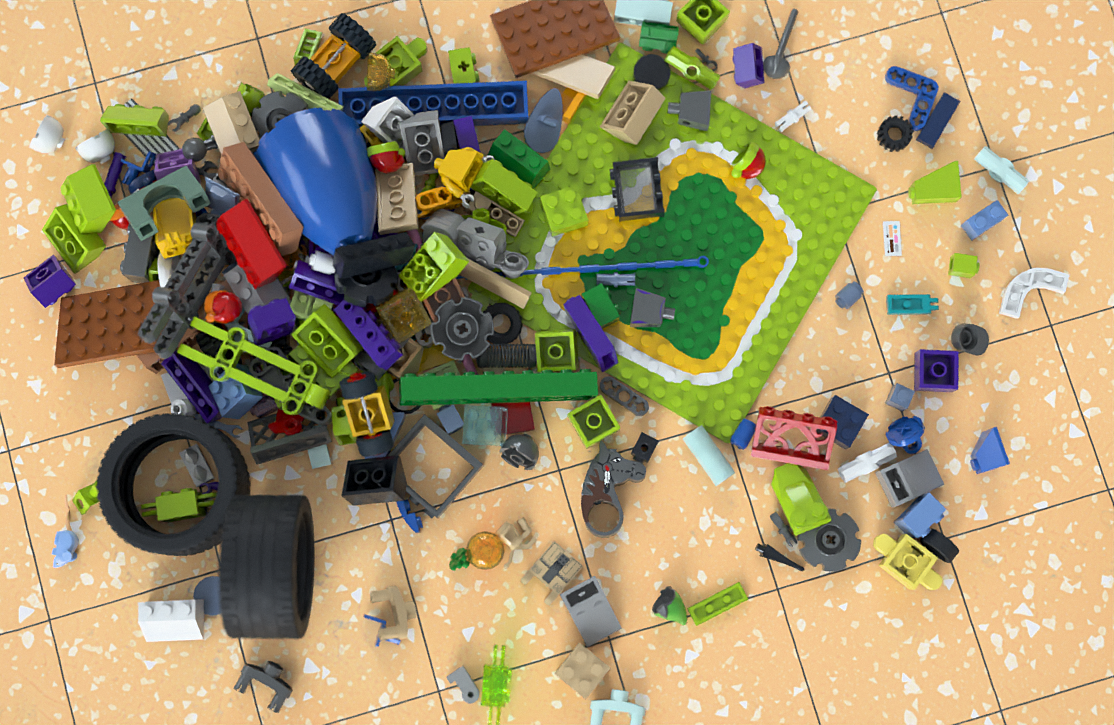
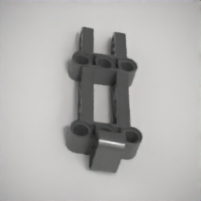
M202 213L196 218V223L191 228L193 240L165 287H157L153 291L152 299L154 305L141 325L138 335L146 343H152L157 340L154 345V351L162 359L172 356L188 328L194 329L190 324L193 317L199 318L197 312L212 288V284L216 281L224 265H231L236 259L233 252L227 247L225 238L217 230L216 222L221 215Z

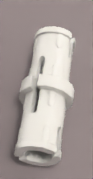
M803 101L795 109L787 111L784 117L775 122L776 128L780 126L778 130L783 132L791 124H796L799 118L811 111L810 105L806 107L808 103Z

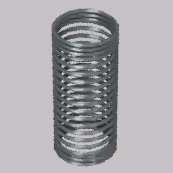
M490 343L488 348L476 357L478 368H489L490 366L491 368L493 366L500 368V365L501 368H506L507 366L508 368L510 366L512 368H517V366L518 368H527V366L528 368H535L537 365L536 344L527 343L522 345L517 343L512 345L510 343L505 345L503 343L502 345L500 343L495 345Z

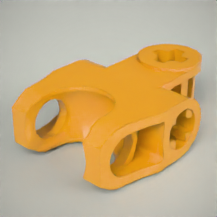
M438 187L421 192L415 197L417 209L422 211L421 214H418V219L430 217L438 209L448 210L463 206L462 199L456 198L446 187Z

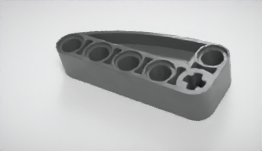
M273 346L266 349L289 360L278 347ZM258 357L252 360L249 365V370L254 377L288 392L295 377L293 373L283 376L284 369ZM258 365H264L261 373H256ZM304 383L303 388L297 391L299 394L303 393L306 389ZM294 400L290 401L288 408L295 411L297 403ZM305 403L302 411L298 414L321 426H327L332 422V413L326 405H324L323 409H320L313 405L308 406ZM327 412V418L320 421L318 419L319 414Z

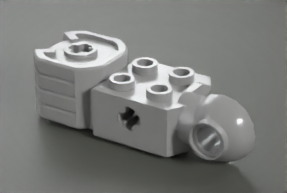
M438 209L421 226L424 230L421 247L433 232L448 236L466 258L490 271L495 267L499 268L507 278H518L529 265V261L524 255L506 250V234L504 230L470 217L464 219L457 213Z

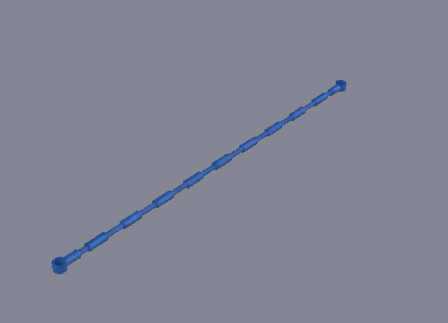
M700 256L697 259H683V261L629 262L602 266L595 264L568 268L544 267L541 269L525 270L519 277L531 274L555 275L565 272L589 273L599 272V270L616 269L623 271L655 267V269L674 268L675 266H698L699 268H705L709 260L706 256ZM704 259L706 264L701 265L699 260ZM502 271L494 272L500 276L506 277ZM458 275V276L455 277V278H456V279H463V278H465V277H463V276H461V275Z

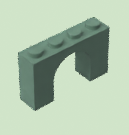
M187 166L117 202L141 241L159 232L150 217V213L161 201L169 198H180L187 203L193 213L211 204L204 189Z

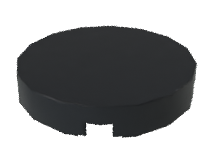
M645 55L634 66L635 82L653 85L657 90H661L670 79L671 70L669 64L659 55Z

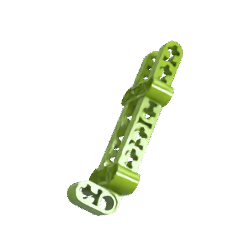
M193 317L190 326L222 340L223 344L216 358L182 343L177 353L211 368L210 376L212 379L225 382L233 378L283 402L282 409L286 414H299L305 403L320 409L324 408L331 391L315 384L320 372V368L315 362L304 361L301 365H298L248 342L249 336L244 329L234 327L227 332L197 317ZM236 332L242 333V339L239 342L234 340ZM231 349L234 353L233 358L227 360L225 353ZM243 351L295 374L288 392L236 369L235 367ZM308 365H313V374L306 375L305 368ZM220 367H223L225 370V375L222 378L217 376V370ZM303 382L306 389L303 393L299 394L296 387L299 383ZM294 400L297 403V408L291 412L288 409V404Z

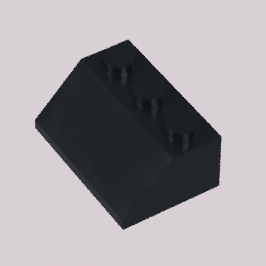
M395 455L347 461L341 496L353 506L404 501L407 481L401 457Z

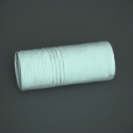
M703 425L682 439L691 453H694L693 455H695L697 461L715 486L735 474L730 463L727 462L728 460L725 459L717 445L712 442L711 436L708 435Z

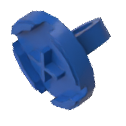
M908 416L902 417L890 424L886 437L891 445L902 447L909 454L917 453L921 449L922 441L920 437L923 435L925 427L922 420L917 416H912L913 418H908ZM915 442V444H914L913 446L908 447L909 444H912V443Z

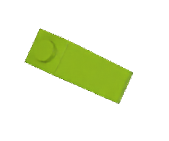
M953 161L916 180L908 189V196L912 199V204L957 202L962 197L958 161Z

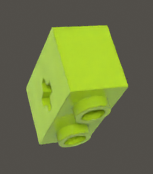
M470 47L448 50L453 83L480 82L478 70L474 71L473 67L474 64H477L475 53H471Z

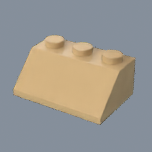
M628 81L600 127L624 142L637 145L647 127L651 124L655 114L660 109L665 97L653 85Z
M240 91L223 96L203 107L221 156L224 147L241 142L247 145L251 153L257 151L260 140Z

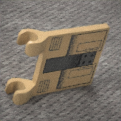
M553 541L520 581L522 584L527 585L535 575L552 590L544 600V603L550 606L582 569L583 565L557 542Z

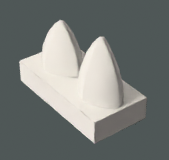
M198 444L179 453L196 487L215 479Z

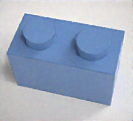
M997 200L967 219L961 227L972 241L1000 223L1008 214Z

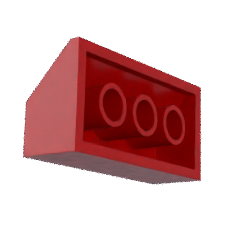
M248 199L241 201L219 217L216 222L217 230L225 238L227 247L235 255L237 263L244 270L248 282L252 284L255 290L274 282L287 267V264Z

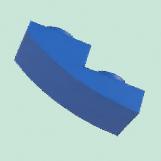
M409 500L397 501L398 509L405 522L415 533H421L420 528H423L421 517H417L416 513L408 514V511H411Z

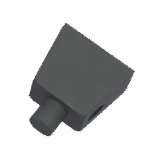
M711 91L681 93L679 103L668 102V114H678L679 125L707 131L710 120Z

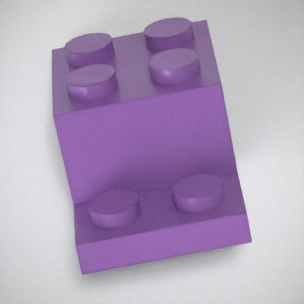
M182 149L156 154L154 173L157 181L187 166L201 185V179L193 159L188 160L185 158Z

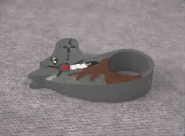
M602 440L599 444V453L591 462L583 483L581 509L588 531L596 537L609 538L619 532L624 517L614 488L625 484L627 481L633 483L642 482L646 476V468L641 462L623 458L617 452V449H608ZM601 502L612 505L619 514L617 526L607 532L594 529L588 519L594 505L601 504Z

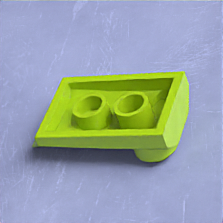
M790 463L774 469L771 486L795 536L831 522L828 508L823 503L807 469Z

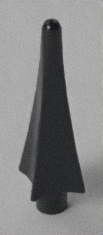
M758 543L755 547V550L760 552V557L788 565L802 572L805 570L804 567L791 561L769 544H764L763 546Z

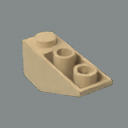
M477 191L473 193L474 202L469 200L470 208H464L463 211L472 215L475 209H487L490 212L491 219L505 224L507 234L516 237L525 220Z

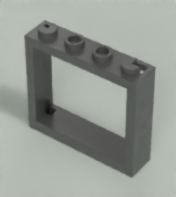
M424 414L388 456L400 455L426 426L474 467L437 510L410 486H406V492L411 495L409 499L416 506L419 504L424 506L426 509L423 512L431 519L434 516L439 519L484 465Z

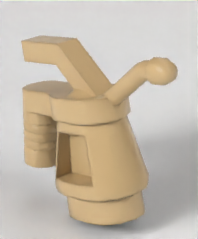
M524 517L518 520L519 525L524 531L521 536L514 525L508 521L495 532L498 540L509 546L511 550L508 562L503 566L505 569L512 562L514 550L529 549L537 541L533 537L527 545H521V542L532 532Z

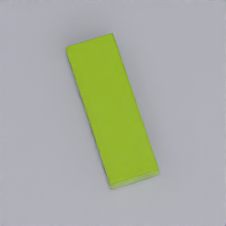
M737 582L690 606L687 610L695 625L698 626L747 601L748 597L740 582Z

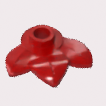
M278 410L276 422L269 424L268 427L273 433H284L290 436L302 430L301 422L304 418L298 414L290 415L286 414L283 410Z

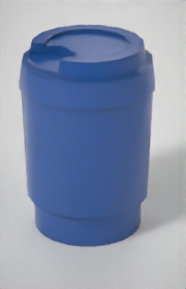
M743 419L732 435L730 443L735 444L739 449H746L755 432L756 424L748 419Z

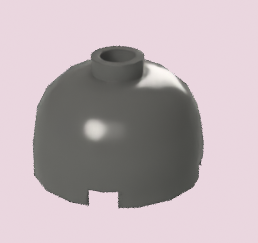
M528 434L511 435L505 440L499 450V453L502 452L501 457L504 461L516 468H519V465L524 466V470H532L539 458V448Z

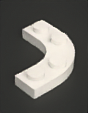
M1032 268L1022 272L1012 279L1006 287L999 314L1016 319L1019 318L1026 294L1035 288H1044L1061 294L1065 293L1070 275L1048 268Z

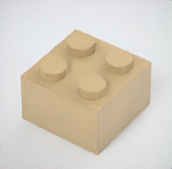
M578 643L555 672V675L586 700L611 668L581 643Z

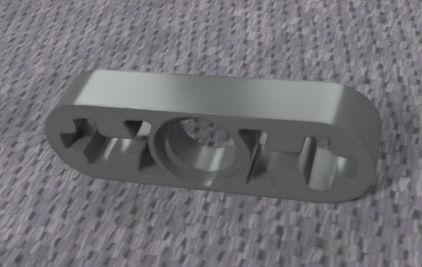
M610 376L604 377L601 380V392L636 416H644L648 412V402ZM609 381H611L613 388L616 389L617 386L621 388L616 392V395L613 396L612 394L614 393V391L612 389H604V382L608 383ZM622 391H626L630 395V399L626 402L619 399V393ZM633 396L637 398L634 401L635 403L644 404L643 408L645 409V411L640 410L639 412H637V407L634 404H632L631 407L628 406V404L631 403Z

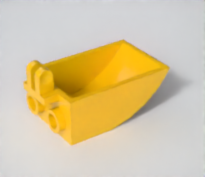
M169 198L161 201L153 208L154 224L159 231L155 234L156 245L164 259L185 253L193 240L191 228L196 223L197 218L196 212L193 213L184 200Z

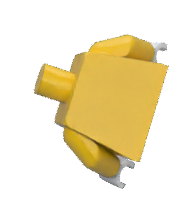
M471 147L450 150L444 159L436 158L434 162V168L438 169L443 185L456 198L462 199V205L465 208H470V205L465 200L469 199L471 202H474V197L470 194L465 195L464 192L469 191L483 163L491 159L494 160L493 156L484 157V154Z

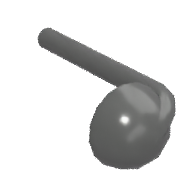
M792 9L776 54L766 57L763 62L764 72L772 79L783 78L790 71L789 62L782 56L798 15L797 9Z

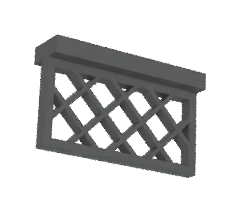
M325 412L319 414L318 419L320 421L326 419ZM277 413L247 422L251 442L250 451L257 465L332 442L328 425L313 429L312 427L315 425L313 422H310L307 426L302 424L303 432L290 436L285 435L284 438L275 440L278 434L272 433L270 437L264 434L269 429L268 425L276 421ZM255 426H264L259 433L253 430ZM260 439L266 440L265 443L256 446Z

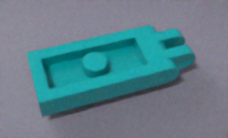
M930 294L887 295V315L932 314L931 311L939 310V306H931V303H938L939 301L938 298H931Z

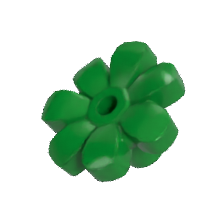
M459 548L456 553H452L450 558L453 560L449 562V568L452 571L469 566L470 562L466 560L467 556L465 554L467 550L465 548Z

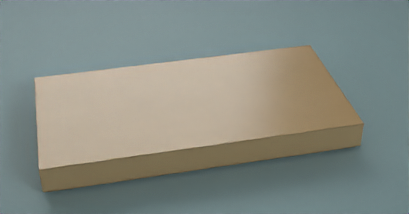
M582 54L535 71L532 74L599 99L614 74L615 67Z
M413 163L403 164L399 170L390 174L381 173L375 169L380 235L419 229Z

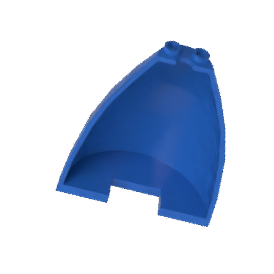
M322 108L302 110L278 121L274 129L262 136L258 142L257 152H254V157L302 224V234L332 255L335 253V248L371 240L376 218L377 183L374 167L367 154L368 146L364 134L359 129L360 125L358 122L341 110L332 109L329 111Z

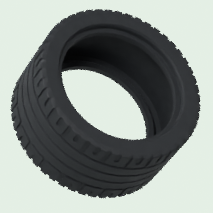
M162 413V415L156 414L153 417H145L143 420L140 419L135 424L129 425L120 435H117L114 439L115 441L111 442L109 449L106 450L105 456L101 460V467L98 470L99 476H97L98 485H96L98 491L97 498L100 502L99 507L102 509V515L106 518L105 521L111 526L113 532H116V535L124 539L123 541L127 544H131V546L139 548V550L170 556L195 555L221 543L226 509L231 498L235 495H250L249 486L251 485L249 481L250 474L247 471L248 466L245 463L244 456L241 455L240 449L236 447L237 445L215 427L194 417L177 413ZM174 440L197 441L206 448L216 464L219 485L215 502L208 514L193 527L178 533L163 534L147 524L138 512L133 495L136 472L144 458L158 446Z
M305 495L233 496L225 513L219 553V601L224 630L227 636L232 639H301L305 636L308 628L314 587V526L309 499Z

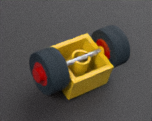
M358 372L342 379L339 382L343 395L342 401L353 437L359 436L356 439L360 455L364 457L377 456L392 449L394 442L389 429L392 428L395 420L385 385L377 387L375 376L372 372Z

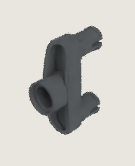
M268 661L264 668L249 663L244 664L241 670L242 674L233 687L236 691L240 689L239 692L244 694L251 680L256 679L275 690L276 694L268 705V709L272 710L274 708L273 712L275 713L280 712L286 698H289L293 692L291 686L279 677L283 668L272 661Z

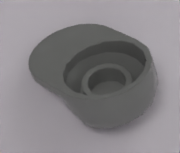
M962 323L953 329L951 342L957 350L979 356L987 350L989 336L987 331L980 326Z

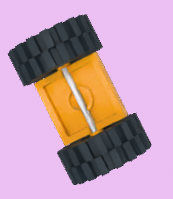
M341 13L328 28L332 35L310 60L308 57L303 56L291 69V73L302 86L330 99L338 90L337 83L359 58L363 60L376 47V41L357 21Z

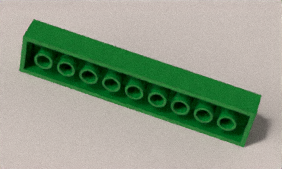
M564 369L560 370L561 373H553V370H542L541 373L525 370L522 371V374H514V371H503L502 374L486 371L483 372V375H475V372H464L463 375L447 372L444 373V376H436V373H425L424 376L407 373L399 381V405L592 400L598 396L597 372H591V369H580V372Z

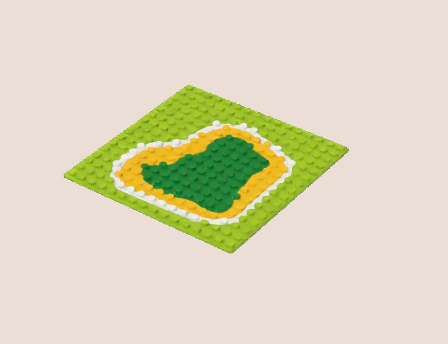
M619 43L606 63L615 67L614 74L599 99L589 95L584 98L571 122L547 158L550 171L534 188L537 194L528 210L516 215L525 221L516 237L509 234L506 235V250L524 255L529 261L526 270L544 267L568 268L595 264L599 266L617 265V263L629 262L653 263L663 260L683 261V259H697L700 256L708 258V265L705 268H699L698 266H675L674 268L655 269V267L623 271L616 269L599 270V272L531 274L514 279L503 277L531 292V296L524 309L474 282L470 283L468 291L490 302V305L495 303L513 305L520 312L523 319L522 323L536 332L575 329L563 306L569 298L581 296L582 293L597 286V274H614V272H618V274H635V286L618 285V287H614V285H603L604 288L608 287L612 295L610 298L612 303H616L621 311V314H619L620 319L617 322L603 328L604 333L615 348L618 364L604 372L698 427L703 425L706 432L729 444L732 435L740 422L747 416L876 193L877 188L712 93L710 120L707 131L679 125L678 114H668V102L679 103L681 93L706 90L673 71L670 72V79L667 85L658 90L665 97V100L642 135L641 140L637 145L620 140L603 130L600 125L627 82H635L633 77L634 66L645 55L624 43ZM750 142L758 144L763 150L766 159V165L762 173L752 179L734 178L731 175L734 169L731 165L734 158ZM658 157L663 208L665 209L664 217L619 222V216L615 217L614 205H617V199L612 196V187H615V182L610 180L609 169H613V162ZM650 168L620 171L625 213L655 210ZM577 185L588 217V226L552 237L540 203V196ZM704 259L699 260L701 265L706 264ZM496 267L492 270V272L502 271L501 269ZM636 288L665 297L664 307L675 308L674 320L663 318L661 327H630ZM577 332L578 357L599 368Z

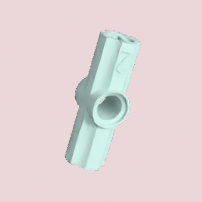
M986 146L974 158L975 161L989 171V175L995 181L1003 182L1017 194L1029 183L1027 178L1014 169V165L1010 160L1003 157L1000 158Z

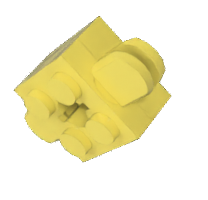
M880 534L874 538V548L885 556L878 566L909 590H915L919 584L928 590H936L942 585L943 579L941 575L931 568L938 557L908 534L900 535L897 541L888 534Z

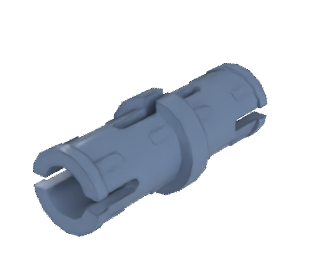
M614 272V274H597V285L602 283L603 285H614V287H618V285L635 286V274H618V272Z

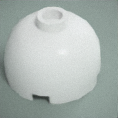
M46 115L38 127L35 138L33 137L29 148L40 153H50L56 148L60 149L65 141L63 138V126L55 118Z
M109 129L100 132L99 135L82 142L75 149L85 161L90 163L99 161L103 164L111 159L109 155L115 149V141Z

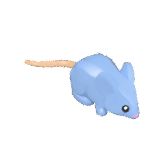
M65 495V524L67 530L57 531L54 540L56 548L52 550V555H56L53 563L54 568L62 567L77 558V553L74 551L78 546L79 539L70 526V508L67 495Z

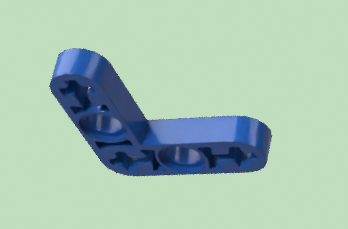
M897 66L890 67L885 74L886 82L892 86L917 94L908 119V125L912 124L911 130L920 131L927 122L938 92V84L933 79ZM893 72H895L897 76L895 79H892L891 74ZM907 79H915L916 86H909ZM928 85H930L932 89L930 92H927L926 87ZM925 101L928 108L925 110L920 109L918 102ZM918 114H921L919 125L916 126L913 120L917 118Z

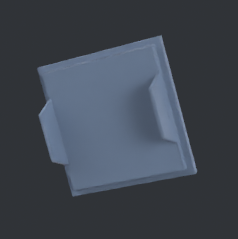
M208 177L205 178V193L211 203L208 205L212 208L211 214L222 215L239 203L238 193Z

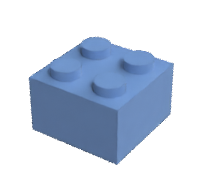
M236 365V369L253 376L248 365ZM225 371L222 372L218 377L222 378L225 375ZM233 378L225 382L214 380L209 385L220 414L224 418L239 420L263 397L262 392Z
M929 492L919 496L894 523L911 538H923L931 531L929 527L933 523L937 524L943 519V513L947 509Z

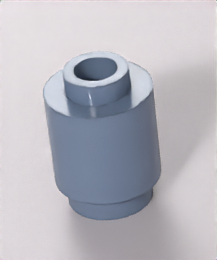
M855 281L848 283L835 295V302L840 308L849 309L862 297L861 294L864 293V290Z

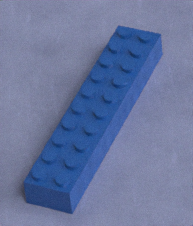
M527 81L338 88L339 105L343 106L342 111L347 116L353 117L360 127L364 125L361 121L373 106L394 96L414 115L420 112L438 110L440 125L472 116L474 126L526 124L528 121Z

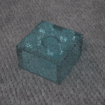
M465 405L462 444L503 446L506 440L508 408Z

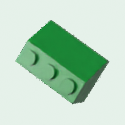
M505 129L492 143L487 155L493 156L494 160L501 162L505 169L517 174L520 180L529 183L533 189L550 171L549 163L545 158Z

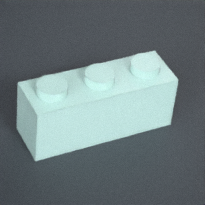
M617 0L614 22L642 26V21L669 25L673 2L668 0Z

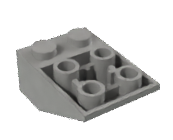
M928 449L875 472L891 508L944 485Z
M595 576L560 594L587 647L622 629Z

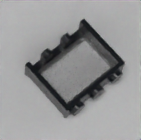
M658 157L613 162V169H609L610 180L615 182V187H612V196L617 199V205H614L615 217L619 216V222L664 217L665 209L663 208Z

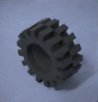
M894 115L893 118L890 116L878 128L877 140L881 141L879 143L880 146H885L883 149L887 150L889 148V152L903 150L913 138L912 134L914 131L911 130L913 126L912 124L908 125L909 120L906 119L904 121L902 116L900 118H897L898 115ZM893 127L898 128L902 133L901 139H891L888 135L889 129Z

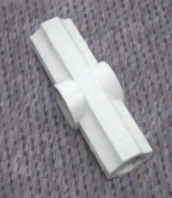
M890 443L873 451L870 450L856 457L855 460L837 468L839 475L845 483L862 474L866 475L880 468V465L896 458V451Z

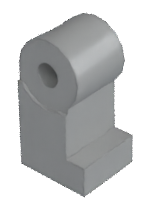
M464 665L446 676L450 684L454 681L462 691V698L466 703H474L478 700L479 689Z

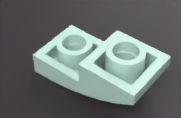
M321 425L313 426L312 428L314 429L320 427ZM327 444L308 449L312 469L331 465L332 462Z

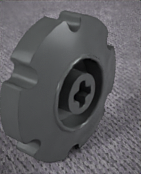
M276 91L259 100L261 108H254L252 113L253 125L255 130L260 133L259 140L266 132L269 133L274 129L278 121L293 113L306 110L308 104L300 96L292 92L284 96L282 91Z
M462 297L460 303L457 304L451 299L443 303L435 312V315L438 316V321L431 323V336L435 345H443L442 353L447 357L455 360H464V356L469 354L472 358L481 355L490 345L486 338L488 335L494 334L493 319L489 312L486 314L482 313L481 308L483 305L480 302ZM464 323L468 331L463 332L461 335L457 326H461Z
M828 508L831 522L799 534L797 540L803 543V547L799 551L809 565L816 567L820 564L823 571L831 572L846 568L847 559L850 561L856 559L861 548V539L856 538L855 534L859 531V528L848 514L843 513L841 516H838L836 509ZM832 536V544H827V537Z

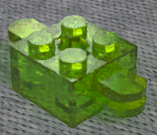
M494 644L492 664L485 663L483 668L481 706H489L488 725H492L493 707H497L496 725H500L501 707L505 708L506 703L510 702L511 690L507 689V683H511L512 670L509 669V665H505L506 645H502L500 664H497L498 645Z

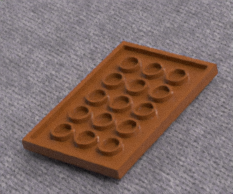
M530 0L490 15L515 78L620 41V35L604 0Z
M159 280L62 297L60 301L54 366L59 369L155 352L154 345L157 340L152 343H146L140 338L138 331L154 305L152 294L155 288L160 287Z

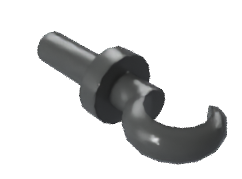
M697 48L695 52L703 59L701 62H705L707 65H709L710 63L714 64L715 69L711 70L716 71L718 67L717 63L713 60L710 61L708 59L709 56H705L701 52V50Z

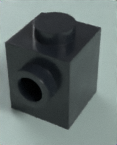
M641 432L630 454L634 456L633 460L642 464L644 462L648 463L659 440ZM641 447H645L647 451L643 452Z

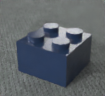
M834 395L830 398L820 418L826 416L837 421L834 443L846 450L851 447L869 414L839 396ZM819 428L816 430L817 433L823 432V437L826 438L828 436L827 430Z

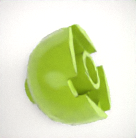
M241 82L237 92H241L249 115L252 117L254 108H261L259 100L265 94L260 89Z

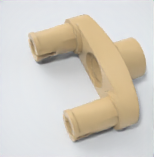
M396 585L388 586L387 589L371 591V603L390 602L395 626L378 630L379 640L407 638L408 619L416 618L414 601L404 602Z

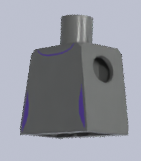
M636 288L630 327H661L663 318L674 320L675 308L664 307L665 297Z

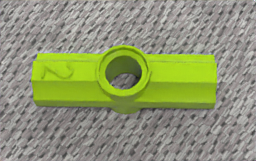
M675 46L669 50L664 61L683 72L687 79L696 80L710 90L715 87L720 79V75L703 65L699 58L695 56L690 57ZM690 66H693V67H695L696 69H695V70H691L689 67H690Z

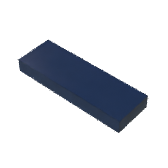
M944 92L916 140L933 149L961 101Z

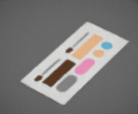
M883 221L885 256H902L900 221Z

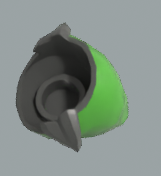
M667 586L660 591L661 595L655 601L652 612L659 618L676 621L681 625H685L687 623V613L684 602L675 589Z

